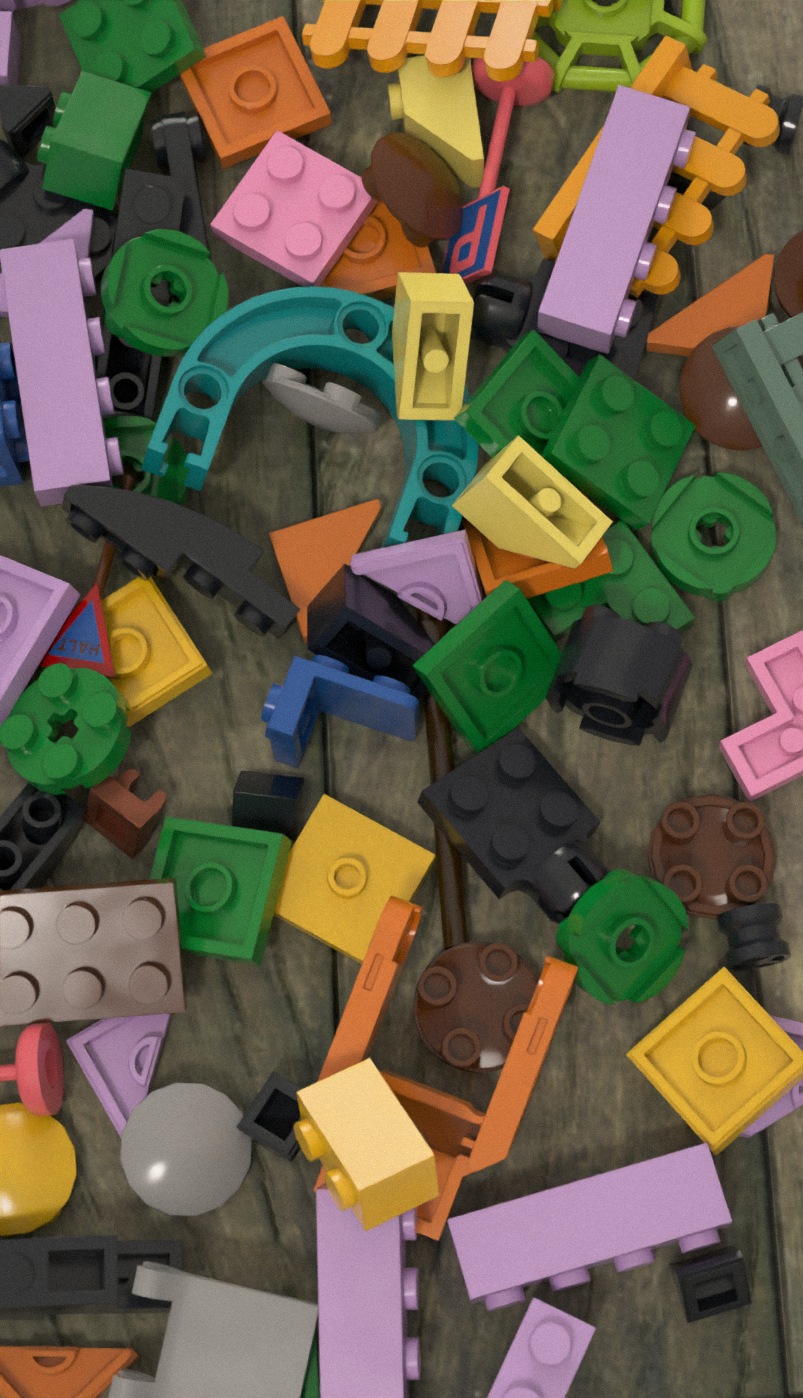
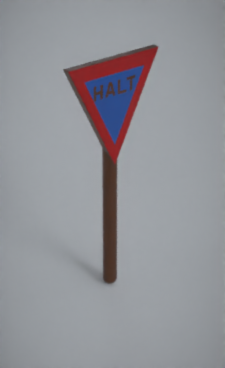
M131 474L125 475L120 489L132 491L135 483L134 476ZM105 541L92 589L65 620L38 667L47 668L53 664L63 663L70 668H87L97 671L106 678L117 679L102 600L116 548Z

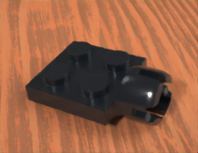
M0 139V249L39 244L83 209L93 210L94 225L90 258L96 284L103 277L104 270L111 259L117 220L103 207L42 189L46 164L41 163L35 166L26 163L8 143Z
M543 258L536 275L533 277L523 278L495 268L492 269V273L481 277L473 298L474 307L470 338L501 348L507 354L523 335L533 329L537 332L538 311L556 262ZM642 291L638 298L629 294L628 299L637 302L635 314L626 338L615 335L609 354L544 333H537L579 377L588 361L598 355H602L635 380L659 296L646 291Z
M519 727L422 790L417 801L420 807L498 899H501L510 892L519 890L528 894L549 920L560 925L565 918L569 917L571 910L581 896L611 872L588 846L587 838L595 833L601 822Z

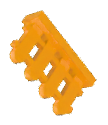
M320 0L324 1L317 23L305 24L301 35L304 45L310 46L314 63L321 68H334L341 65L347 59L350 49L367 50L371 67L381 73H389L399 69L404 64L408 53L425 54L430 73L437 77H449L458 73L462 69L466 57L484 59L487 75L492 80L505 82L516 78L521 73L524 62L536 63L539 46L538 40H532L538 18L539 16L550 17L552 10L560 11L563 0ZM366 4L381 5L373 29L358 27ZM423 8L439 9L431 33L415 32ZM481 12L497 13L490 37L473 36Z
M668 36L663 38L630 88L689 106L688 120L692 116L725 132L717 146L695 137L685 169L677 166L673 167V172L691 180L692 183L684 195L676 192L666 224L654 222L653 227L659 231L651 243L657 245V249L646 281L634 279L630 294L637 298L643 289L659 295L668 294L676 289L681 280V273L677 261L668 253L677 239L689 245H700L712 236L714 231L713 219L709 209L702 205V202L710 191L722 196H732L743 190L747 183V173L743 161L735 156L743 142L755 147H766L775 142L780 134L778 116L772 108L768 107L770 103L769 94L755 89L751 96L747 97L716 82L718 78L716 69L702 64L698 72L693 71L686 45ZM603 127L532 229L543 257L550 261L556 262Z

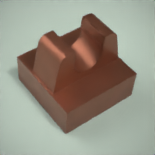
M129 769L114 779L108 776L90 789L86 807L87 816L84 821L130 858L134 859L150 841L152 829L163 813L166 794L159 789L150 799L140 800L132 793L138 786L140 773L134 769Z

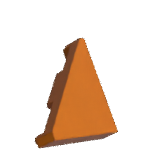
M765 253L648 333L646 351L689 357L694 348L711 334L729 327L743 326L755 319L758 321L765 317L774 255Z
M379 498L269 533L290 601L300 608L296 615V620L304 644H307V606L345 563L350 566L352 555L360 552L374 524L382 515Z
M0 1346V1395L3 1398H99L111 1386L113 1375L119 1374L120 1368L129 1369L141 1356L133 1348Z

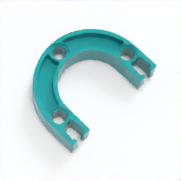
M293 287L271 291L236 305L219 316L192 343L181 360L147 447L141 470L160 477L165 476L169 465L163 462L168 447L166 441L172 431H179L187 437L198 438L202 442L200 455L188 453L184 466L189 468L184 486L201 492L230 412L243 394L252 386L267 378L273 363L281 364L291 369L309 368L332 371L355 380L371 391L392 415L403 441L405 453L404 477L380 547L384 548L406 543L409 533L403 530L409 517L420 523L433 525L436 528L435 536L458 531L462 515L452 504L475 477L478 443L456 420H406L398 418L392 340L393 307L353 291L331 287ZM343 330H359L366 335L369 343H355L348 339ZM466 385L464 387L462 407L470 399ZM194 392L203 393L213 401L214 406L208 409L196 408L187 401L185 396ZM432 479L439 481L445 486L449 496L444 498L435 497L426 490L422 480Z

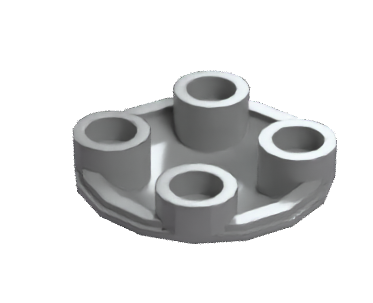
M277 363L272 364L267 378L263 379L262 383L274 398L293 415L305 422L328 431L354 434L373 433L379 429L377 424L381 413L359 403L361 396L345 387L326 382L323 391L306 384L307 377Z
M172 1083L151 1092L132 1110L121 1134L119 1162L125 1172L129 1186L147 1205L169 1215L197 1216L221 1207L240 1189L251 1165L252 1139L236 1128L244 1116L243 1113L227 1095L204 1084Z

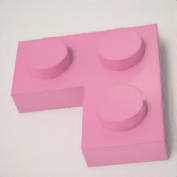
M803 630L747 657L745 661V667L772 715L721 740L719 749L749 802L803 776Z

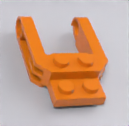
M393 895L388 899L317 1082L369 1058L416 935L423 907ZM546 956L536 990L527 1011L523 1014L486 1113L478 1111L472 1103L387 1069L378 1070L435 1155L439 1196L417 1206V1233L439 1241L464 1176L500 1162L510 1154L579 967L554 957ZM324 1165L313 1190L315 1192L319 1186L326 1183L324 1173L327 1170Z

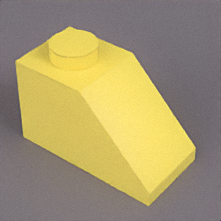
M426 56L406 58L404 64L398 69V82L387 84L391 119H403L405 134H409L426 143L444 160L452 174L472 188L480 187L484 172V155L470 58L466 57L462 69L449 77H437L431 74L427 66Z
M398 272L392 340L396 410L399 419L455 420V415L462 408L474 301L460 274Z
M519 435L484 464L452 504L462 516L498 548L574 569L581 565L613 522Z

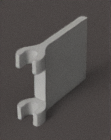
M144 1261L143 1266L138 1265L132 1293L147 1298L172 1301L156 1377L120 1368L119 1374L113 1375L108 1398H301L319 1317L317 1303L190 1274L155 1262Z

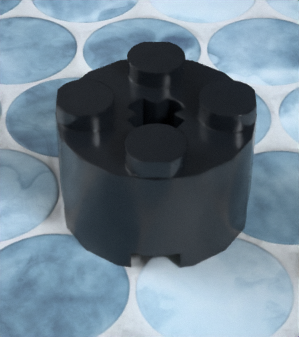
M594 605L585 607L582 618L574 621L547 692L546 700L551 709L556 713L563 711L565 705L569 710L582 716L579 729L603 739L640 746L644 734H654V737L660 743L665 742L692 668L688 653L680 647L683 634L671 625L662 622H649L646 626L621 619L615 611L604 606Z

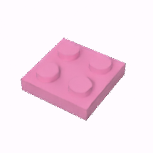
M277 130L210 226L214 237L302 287H319L378 201L366 192L360 176Z

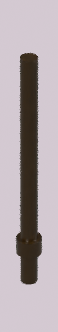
M416 607L418 623L436 644L450 631L449 622L443 619L441 621ZM428 691L423 697L431 785L453 771L455 765L451 722L430 691ZM434 823L443 949L447 950L463 943H469L462 855Z

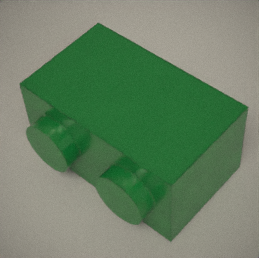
M82 71L73 92L62 91L53 119V126L57 128L46 126L37 155V161L46 164L42 189L113 210L122 189L124 169H130L142 140L151 92Z

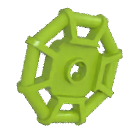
M563 0L560 11L552 10L550 17L539 16L535 27L550 26L555 32L558 42L566 47L561 57L535 31L532 40H538V57L549 63L554 70L553 91L559 94L564 89L616 93L618 85L630 88L652 54L638 64L635 52L643 49L648 43V39L656 33L685 44L689 55L701 53L707 42V36L703 32L706 0H682L681 18L664 11V0H619L617 3L611 4V6H599L592 0ZM582 54L613 56L619 58L622 69L578 66L576 63Z

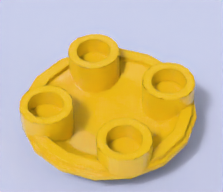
M22 1103L0 1105V1235L26 1234L39 1227L49 1226L54 1223L61 1215L64 1205L69 1201L77 1177L75 1148L66 1128L51 1115L34 1116Z

